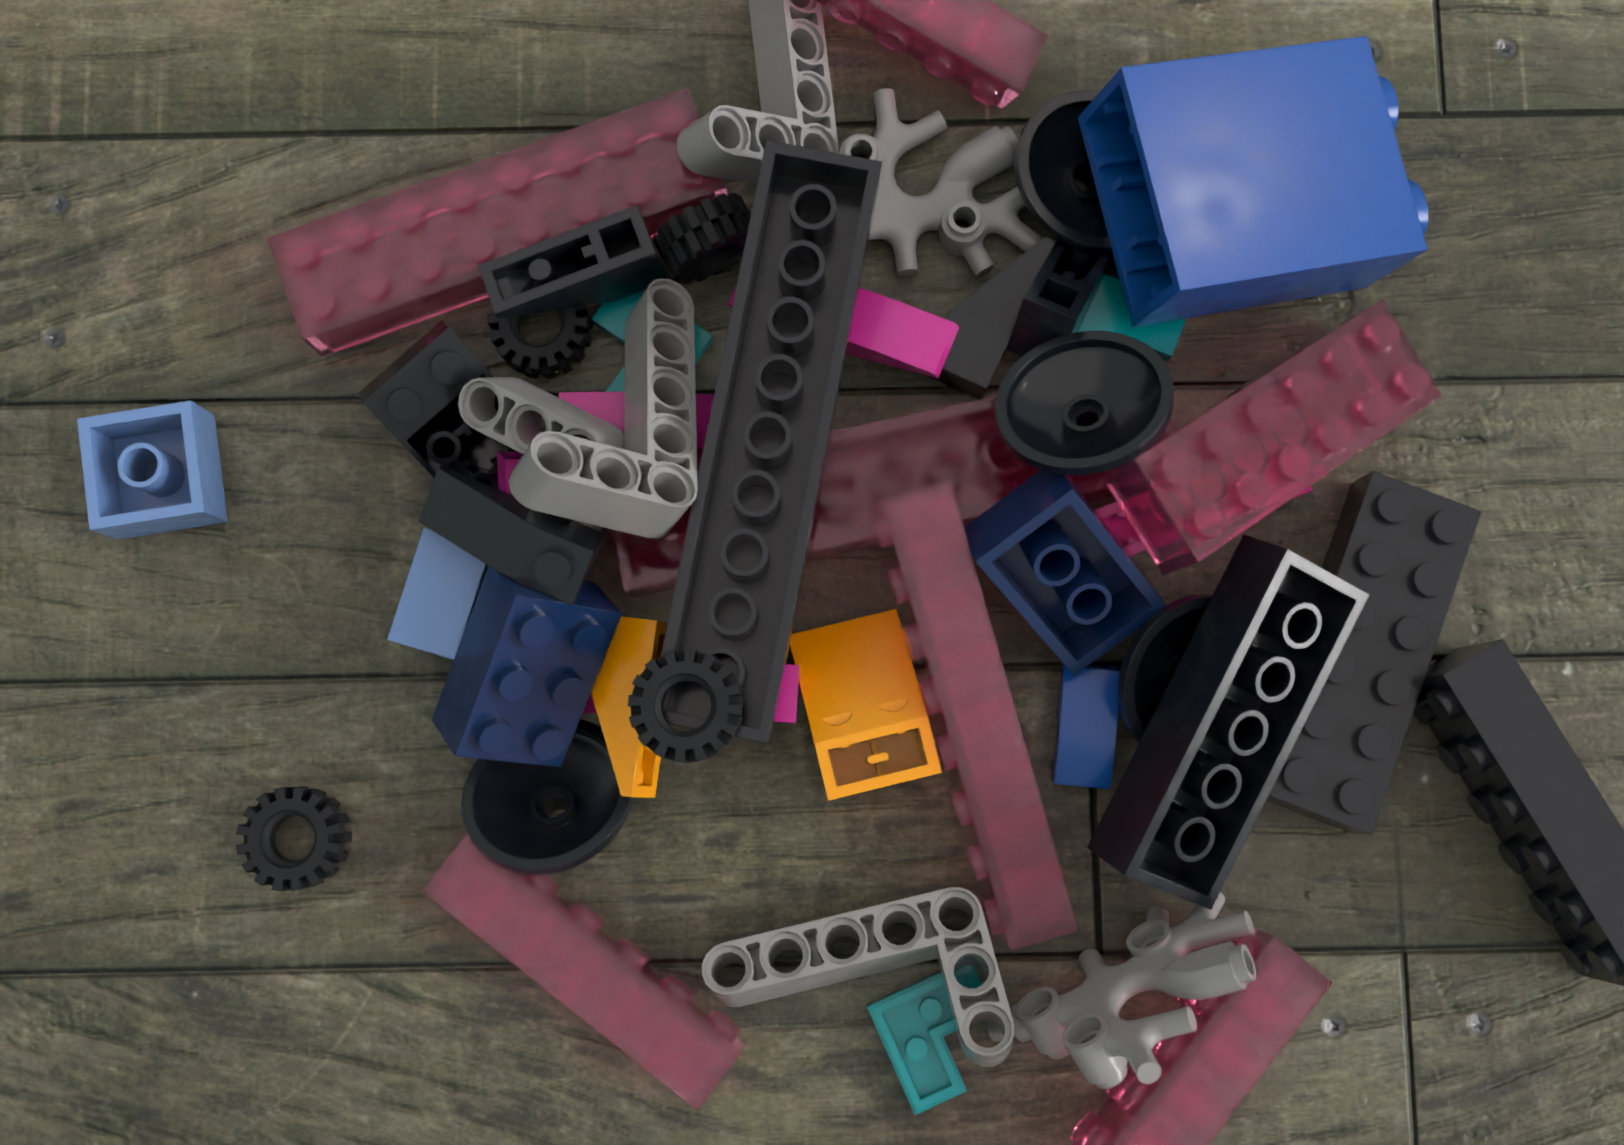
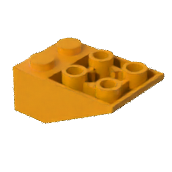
M897 609L792 634L790 641L794 664L800 666L799 685L828 801L942 773L928 715Z

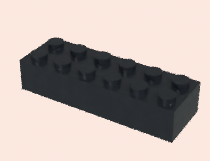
M1372 471L1351 483L1322 568L1370 595L1266 801L1349 833L1372 835L1482 511L1376 471Z
M1243 534L1087 848L1124 875L1211 910L1370 594L1289 549Z
M1501 639L1453 650L1429 665L1413 715L1422 724L1429 725L1440 743L1436 746L1442 762L1451 772L1460 775L1470 791V794L1467 795L1470 807L1480 820L1486 824L1490 823L1501 843L1498 845V850L1503 860L1515 873L1523 876L1533 892L1529 895V900L1534 910L1546 923L1553 924L1564 942L1560 949L1568 964L1580 975L1624 986L1623 828L1504 640Z

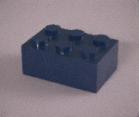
M1042 470L1038 471L961 529L975 562L1073 675L1141 628L1150 617L1166 606L1145 572L1067 475L1054 474Z
M488 567L432 717V722L454 756L553 767L562 766L622 615V612L595 582L589 581L580 597L571 606L515 583L492 567Z

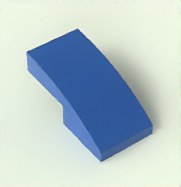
M1062 663L1056 709L1058 728L1051 775L1054 784L1111 789L1119 709V667L1088 665L1073 675Z

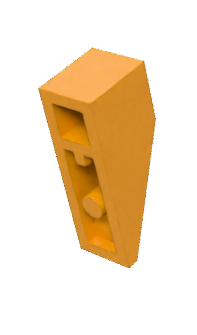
M622 616L591 694L621 796L655 798L661 757L654 754L651 749L644 746L637 738L639 735L635 728H632L629 719L631 717V708L628 706V697L632 695L635 686L632 683L636 675H641L646 669L645 664L651 659L656 660L661 657L668 623Z

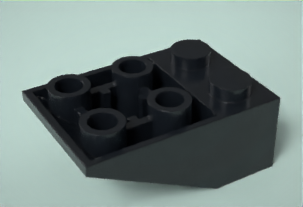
M441 320L358 394L367 408L433 478L438 467L443 466L498 489L497 452L516 450L471 428L464 422L458 406L459 394L466 383L472 379L494 376L452 329ZM495 395L494 404L495 409L498 412L499 403L498 398Z

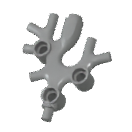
M884 88L873 93L876 112V131L873 137L867 134L852 135L842 143L839 154L850 156L863 155L871 160L882 161L879 190L869 241L881 239L888 241L892 245L898 276H910L918 273L917 241L920 235L930 230L938 231L939 242L946 252L955 256L965 257L976 277L983 276L995 267L983 246V240L988 234L996 233L1010 240L1024 252L1043 239L1042 236L1025 225L1018 217L1019 211L1026 207L1018 186L988 203H979L972 195L976 185L1014 165L1018 139L1010 127L1005 126L999 129L994 126L964 143L944 164L934 189L927 194L913 196L903 192L898 187L894 177L895 166L899 158L907 151L946 131V121L941 112L937 110L912 124H904L898 119L894 90ZM955 221H967L970 227L961 228L956 225Z
M1221 892L1211 910L1196 904L1185 921L1175 927L1169 926V912L1165 908L1160 906L1149 908L1146 913V922L1134 928L1127 937L1126 945L1133 956L1128 961L1120 965L1108 966L1097 950L1086 949L1079 955L1078 959L1086 979L1078 987L1061 995H1058L1050 987L1037 988L1027 993L1018 1004L1012 1005L1011 1014L1014 1022V1037L1022 1043L1032 1041L1038 1052L1048 1055L1051 1059H1061L1070 1054L1085 1080L1102 1089L1112 1088L1123 1081L1127 1075L1128 1061L1141 1083L1151 1084L1156 1082L1160 1078L1162 1070L1152 1052V1048L1164 1039L1197 1031V1021L1191 1007L1187 1006L1141 1019L1125 1020L1119 1017L1121 1007L1134 995L1147 990H1159L1168 995L1188 1000L1210 999L1245 990L1248 982L1256 980L1255 964L1245 944L1235 946L1231 940L1254 934L1253 923L1248 912L1243 911L1216 919L1225 903V897ZM987 1021L990 1038L994 1042L1003 1040L1004 1035L1001 1029L995 1023Z

